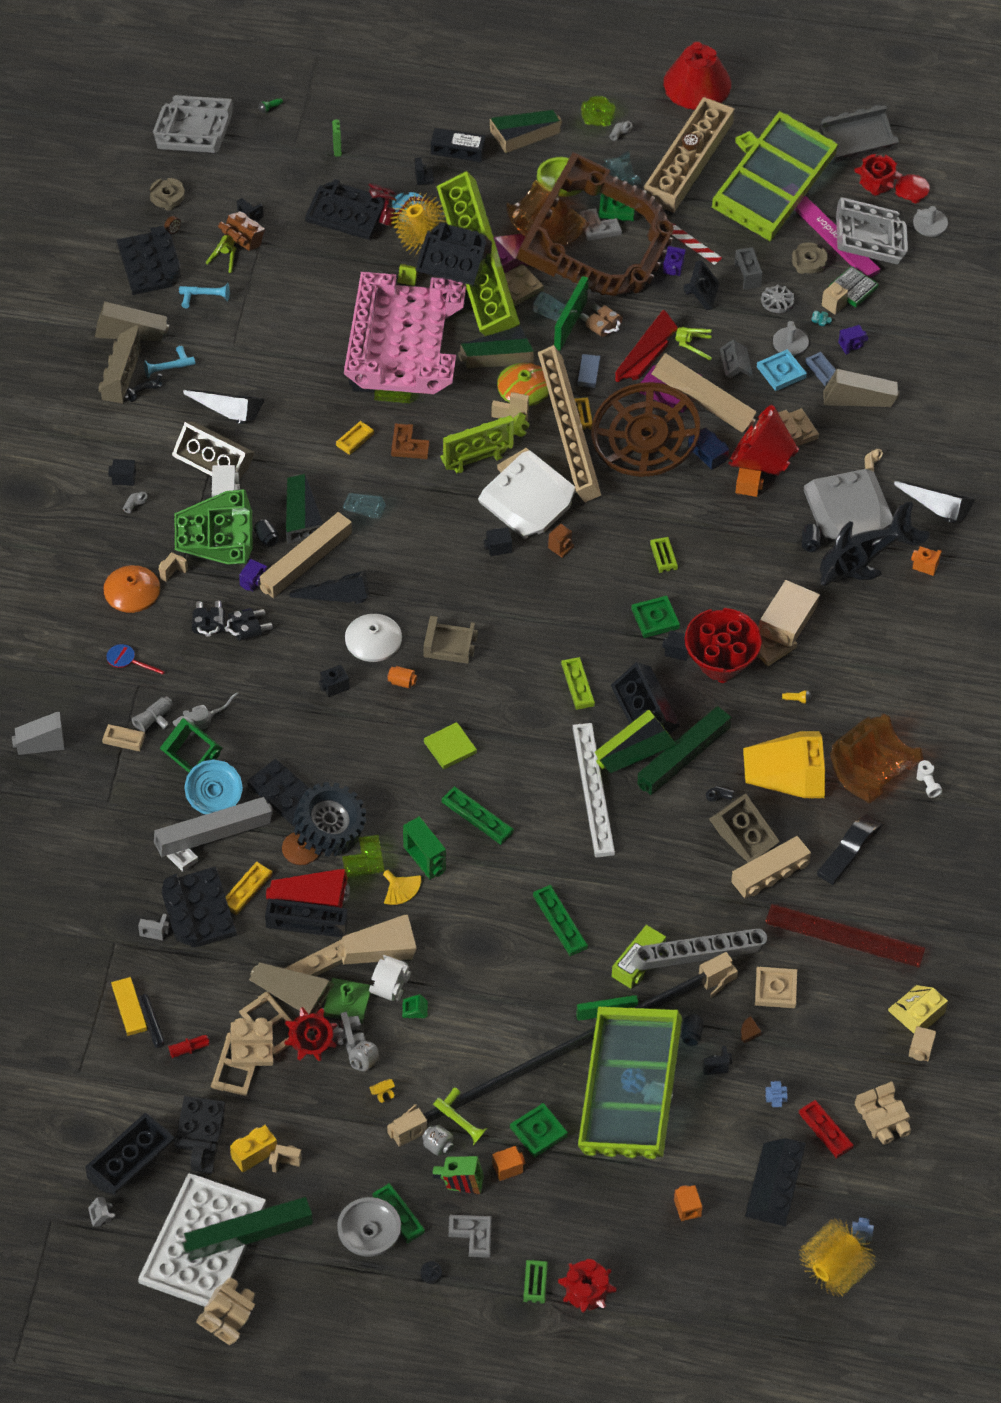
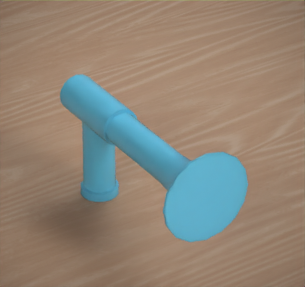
M229 283L221 288L180 286L179 294H184L181 306L189 308L191 295L198 294L219 295L228 301L230 295Z
M178 346L176 352H178L180 359L176 361L149 364L144 360L145 374L149 379L150 375L156 371L195 365L194 357L187 358L184 347Z

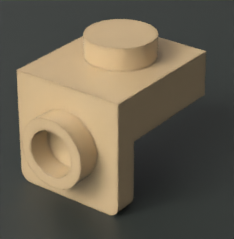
M171 552L166 560H163L159 565L160 579L167 582L176 569L186 573L188 571L187 560L183 556Z
M276 1145L275 1152H271L269 1164H272V1172L277 1173L279 1163L300 1166L302 1160L301 1149H297L294 1146Z

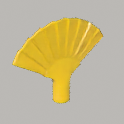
M386 870L383 873V876L390 882L384 904L398 905L412 899L420 888L421 876L395 877L390 870Z

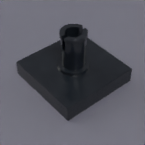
M699 260L696 261L690 283L684 284L683 290L686 295L693 293L706 310H710L713 308L720 283L704 261Z

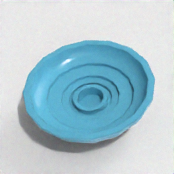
M214 759L203 761L194 766L187 775L184 786L187 800L194 809L202 814H210L236 806L241 798L243 789L241 777L235 768L224 761Z

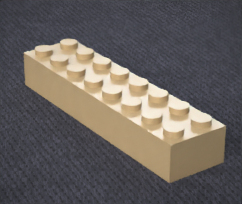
M703 97L644 186V190L647 191L646 193L651 196L653 195L657 202L662 204L663 209L673 213L676 211L732 126L734 108ZM689 133L697 135L700 139L699 147L695 150L685 149L682 146L684 135Z

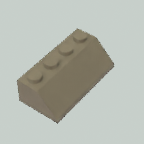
M134 326L119 334L118 340L114 341L113 354H110L108 359L109 366L105 368L104 380L99 384V392L104 401L122 404L124 402L141 352L139 326Z
M185 422L172 456L211 476L212 465H235V473H239L240 479L249 469L255 452L196 422Z

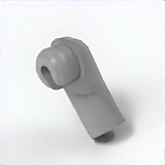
M630 121L617 123L610 134V139L616 141L620 134L630 132L633 127Z
M147 493L131 494L123 510L126 513H131L134 506L144 504L148 499Z

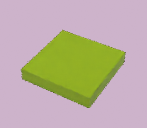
M457 722L424 738L425 745L443 770L477 753V749Z

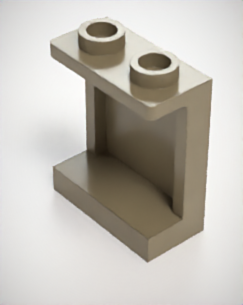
M430 616L424 642V657L468 664L470 656H474L475 645H473V641H477L478 637L475 623H471L470 628L438 624V617Z

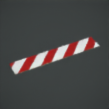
M673 224L672 236L714 265L722 259V257Z

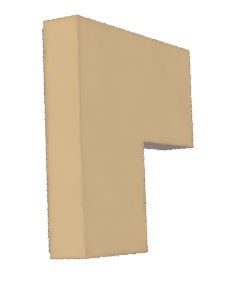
M511 392L510 404L493 401L492 417L502 418L511 415L513 418L522 412L526 415L525 420L528 421V395Z

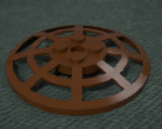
M637 383L619 389L600 405L593 418L591 437L598 456L612 469L630 476H655L676 468L691 455L700 436V418L694 403L680 390L662 383ZM646 391V401L638 402L624 408L618 401L630 394ZM654 391L669 394L680 401L674 408L664 403L653 401ZM685 405L694 418L695 428L685 430L683 420L678 414ZM613 406L619 413L613 419L610 429L599 428L603 415ZM645 408V414L636 417L630 414L634 410ZM653 408L662 409L668 412V414L661 418L653 414ZM624 418L628 422L625 431H615L618 423ZM674 418L678 424L679 431L669 432L667 423ZM645 431L651 432L649 436L642 435ZM598 435L609 437L610 446L615 454L607 458L603 455L598 443ZM695 435L688 451L681 458L675 453L681 447L684 437ZM614 438L626 439L628 446L619 450ZM678 438L676 445L671 451L665 447L668 439ZM632 451L641 453V461L633 460L625 455ZM659 451L664 455L659 459L648 461L649 454ZM622 459L629 464L640 466L639 471H631L613 464V462ZM667 459L674 462L661 469L647 471V466L662 463Z

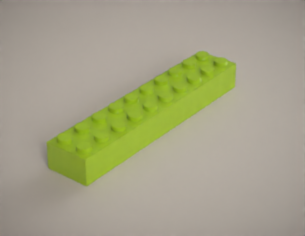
M466 171L436 187L448 225L472 231L475 230L484 234L492 241L491 254L486 255L477 287L466 284L479 331L483 335L488 336L511 329L520 323L477 182Z

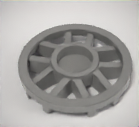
M777 284V286L767 287L762 292L761 303L768 311L783 313L793 307L794 294L786 286L781 287Z

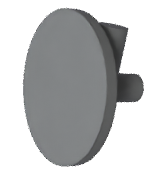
M931 206L929 209L917 210L913 219V225L920 234L932 237L941 235L946 231L948 220L942 212L936 210V207Z
M789 321L787 327L778 330L773 337V345L779 353L788 349L793 356L802 354L807 349L809 343L807 335L802 330L796 328L793 321Z

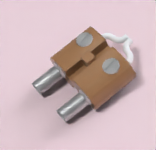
M596 303L593 304L592 309L597 311L598 314L594 313L588 317L581 313L579 316L580 319L586 322V327L601 337H605L613 331H619L618 327L623 319L621 315L607 306L600 307Z

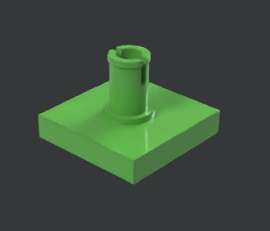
M332 978L331 982L334 983V986L327 996L324 1016L341 1019V1013L347 1012L348 1017L359 1016L360 1023L363 1024L371 995L369 991L370 985Z

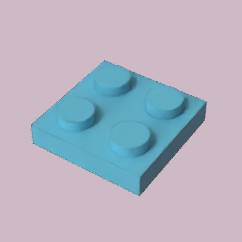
M788 349L757 362V368L775 391L806 378L807 373Z

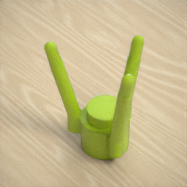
M225 235L222 237L220 243L206 261V264H209L219 252L224 254L230 252L229 273H232L236 247H234L235 241L231 236Z
M678 328L676 341L679 342V346L685 347L708 360L712 359L707 354L686 344L692 341V337L711 339V335L700 334L711 333V329Z

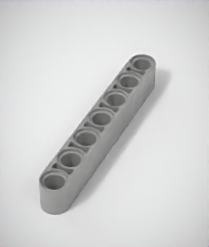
M750 929L645 945L636 951L632 958V964L636 969L646 970L711 960L725 952L730 957L756 953L766 943L767 935L761 929ZM752 938L757 939L759 943L754 942ZM734 941H737L740 946L736 945ZM715 944L720 945L722 949L717 948ZM696 947H700L703 952L699 951ZM678 950H682L684 955L680 954ZM658 952L663 953L665 957H661ZM639 955L644 956L647 960H642Z

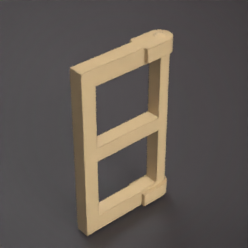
M268 991L239 1011L240 1015L247 1022H254L248 1014L266 1001H269L279 1013L270 1020L272 1021V1027L283 1019L285 1022L292 1021ZM289 1037L275 1047L272 1044L274 1056L290 1046L284 1044Z
M227 1033L211 1088L247 1096L256 1066H232L231 1059L226 1058L231 1043L230 1033ZM224 1065L248 1071L244 1087L219 1082Z

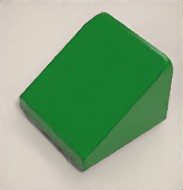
M420 994L403 999L402 1017L427 1018V1000Z

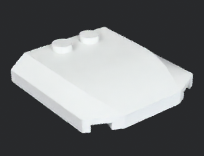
M529 450L520 454L487 485L478 500L480 504L523 539H527L529 535L544 533L570 508L576 489L573 484Z

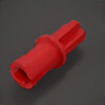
M202 1035L190 1040L186 1038L185 1041L168 1046V1049L173 1059L183 1054H192L193 1050L208 1046L210 1042L207 1035Z

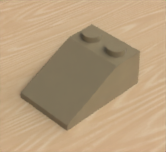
M746 793L709 818L718 833L747 863L758 858L780 842Z

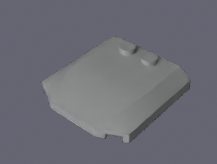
M175 95L170 104L166 103L162 107L153 130L158 149L219 152L232 116V99Z
M841 197L836 211L837 249L898 265L908 250L907 225L904 221H900L898 211Z
M862 469L813 479L804 485V493L823 540H827V538L836 539L841 529L849 521L854 522L852 535L870 530L886 529L891 526L893 517L874 471Z

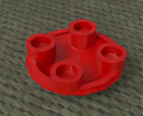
M918 175L902 176L895 185V194L904 199L911 200L912 203H919L921 199L928 195L930 190L928 182Z

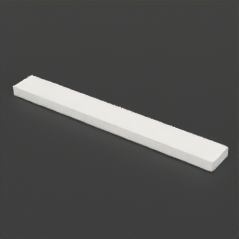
M592 723L573 725V734L595 857L614 856L615 850L600 766L596 762L598 757L594 753L597 749Z

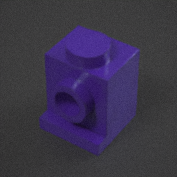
M668 246L663 273L675 276L681 275L685 259V249Z
M860 325L840 330L839 344L845 355L849 354L850 350L864 347V342L868 341L867 333L862 330Z
M250 559L239 574L240 586L245 590L254 591L257 586H260V576L267 571V566Z

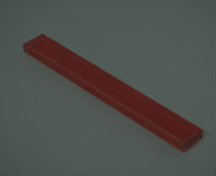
M771 904L766 918V924L919 968L925 952V948L774 904Z

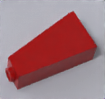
M345 869L272 880L270 887L266 890V899L342 908L348 877Z

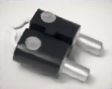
M198 601L196 609L192 612V631L196 634H205V636H211L213 633H222L225 630V610L222 608V602L216 601L215 607H211V611H206V608H203V602Z
M249 608L229 613V620L225 630L226 632H231L241 641L261 636L262 631L272 629L273 627L271 622L260 625L258 620L255 619L265 615L264 609L253 611Z

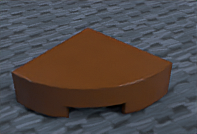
M751 1016L744 1021L741 1028V1039L744 1044L760 1036L762 1032Z

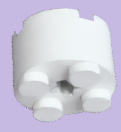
M383 955L384 960L380 959L374 970L371 980H374L375 983L374 986L370 985L369 991L388 1000L399 1001L403 993L401 989L403 983H407L410 978L409 966L403 961Z

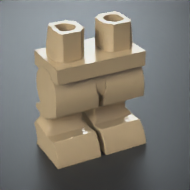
M893 1082L875 1088V1091L872 1089L859 1094L855 1101L858 1113L862 1114L863 1120L866 1121L873 1138H879L883 1145L893 1141L894 1136L891 1132L897 1130L902 1138L908 1136L911 1132L908 1123L910 1118L908 1112H906L901 1100L894 1099L895 1088Z
M231 1277L215 1289L208 1304L204 1307V1312L199 1315L196 1323L209 1332L215 1331L214 1335L228 1345L238 1340L240 1333L237 1330L245 1324L251 1310L255 1306L252 1303L255 1293L249 1289H244L239 1294L235 1291L238 1282Z

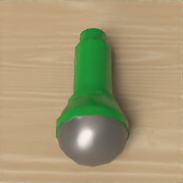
M280 98L270 102L262 101L258 105L259 111L267 113L271 108L282 104L283 100Z

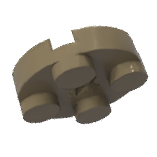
M168 178V180L164 181L159 179L150 187V200L158 207L172 210L184 200L185 191L183 185L174 178Z
M815 243L800 244L792 253V264L796 271L800 274L823 272L827 264V252L825 249L817 247L818 245Z

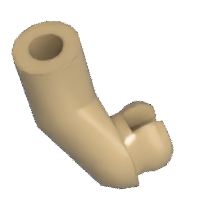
M875 449L865 456V469L874 471V464L883 456L882 450Z

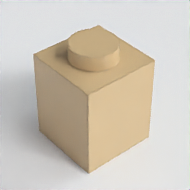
M834 282L823 291L822 306L836 315L847 304L848 290Z
M916 1026L909 1057H913L918 1061H929L936 1031Z

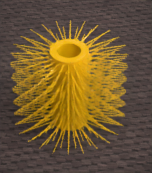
M414 195V205L409 206V208L406 206L407 210H403L405 212L396 213L402 214L397 222L398 230L401 232L398 238L402 236L405 241L409 238L411 245L415 242V247L419 244L421 247L428 230L431 231L440 221H442L441 223H447V220H443L445 215H441L444 210H439L441 205H439V208L436 206L439 201L435 202V206L433 203L431 207L430 204L433 200L427 206V199L422 206V201H420V204L417 203V198L415 204Z
M834 1227V1233L829 1229L828 1231H823V1234L827 1235V1238L825 1237L827 1241L824 1240L821 1244L814 1237L816 1240L815 1244L818 1246L815 1250L816 1253L814 1255L811 1252L807 1253L811 1258L810 1263L814 1270L809 1272H815V1275L822 1279V1281H827L826 1289L829 1285L828 1282L830 1285L831 1283L833 1284L832 1289H834L833 1287L837 1283L840 1286L839 1282L843 1284L841 1280L844 1281L848 1277L847 1274L851 1276L850 1274L853 1273L851 1270L853 1271L855 1267L857 1269L859 1266L861 1270L866 1272L863 1269L865 1268L864 1265L861 1263L863 1260L860 1258L865 1257L862 1253L868 1248L862 1249L860 1244L864 1243H859V1240L853 1237L852 1233L850 1235L849 1231L847 1234L848 1227L845 1230L846 1234L844 1231L843 1233L842 1231L839 1232L836 1227Z

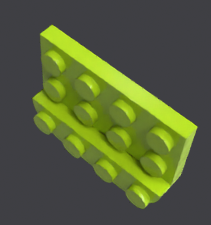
M512 416L502 417L443 438V455L440 458L446 469L462 473L464 465L494 456L496 461L503 458L501 454L508 448L512 449L514 420Z

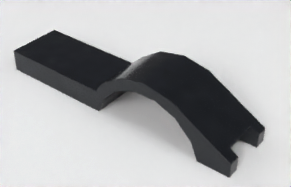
M868 814L856 820L844 835L840 845L819 868L817 876L834 885L855 860L865 840L873 832L877 833L883 823L876 822Z

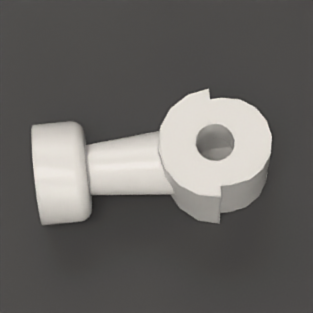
M924 760L918 764L916 778L919 781L924 780L927 785L926 793L928 797L934 798L942 793V788L938 783L934 782V765L932 766L929 761Z

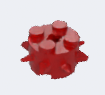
M876 154L869 155L862 159V167L856 168L854 171L860 175L859 183L871 192L872 195H880L889 191L891 188H894L895 179L902 178V174L896 171L897 162H894L887 155L885 157H882V155L876 156Z
M301 1007L298 1018L294 1021L285 1022L289 1028V1039L284 1044L292 1045L298 1051V1060H301L305 1055H314L318 1061H321V1052L325 1051L328 1047H336L335 1042L331 1038L333 1037L332 1030L337 1027V1024L329 1023L324 1018L323 1008H320L315 1014H308ZM309 1029H310V1031H314V1035H312V1039H310V1037H307V1033H309V1031H308Z
M586 1259L574 1265L570 1263L567 1277L558 1280V1283L566 1288V1296L563 1301H569L576 1308L580 1307L583 1313H585L587 1308L589 1310L600 1306L605 1308L607 1294L616 1292V1288L609 1284L608 1276L612 1271L610 1269L605 1270L604 1267L593 1259Z

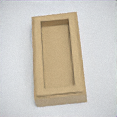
M108 724L102 741L103 744L140 751L145 739V732Z

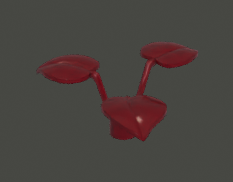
M369 183V192L372 198L383 197L386 200L379 222L392 227L395 217L398 216L399 218L400 214H396V209L388 207L389 199L397 201L394 197L390 196V194L396 196V193L388 188ZM411 196L406 201V203L408 204L410 203V201H414V196ZM415 196V201H416V198H417V201H418V199H419V201H422V197L418 198L417 196Z

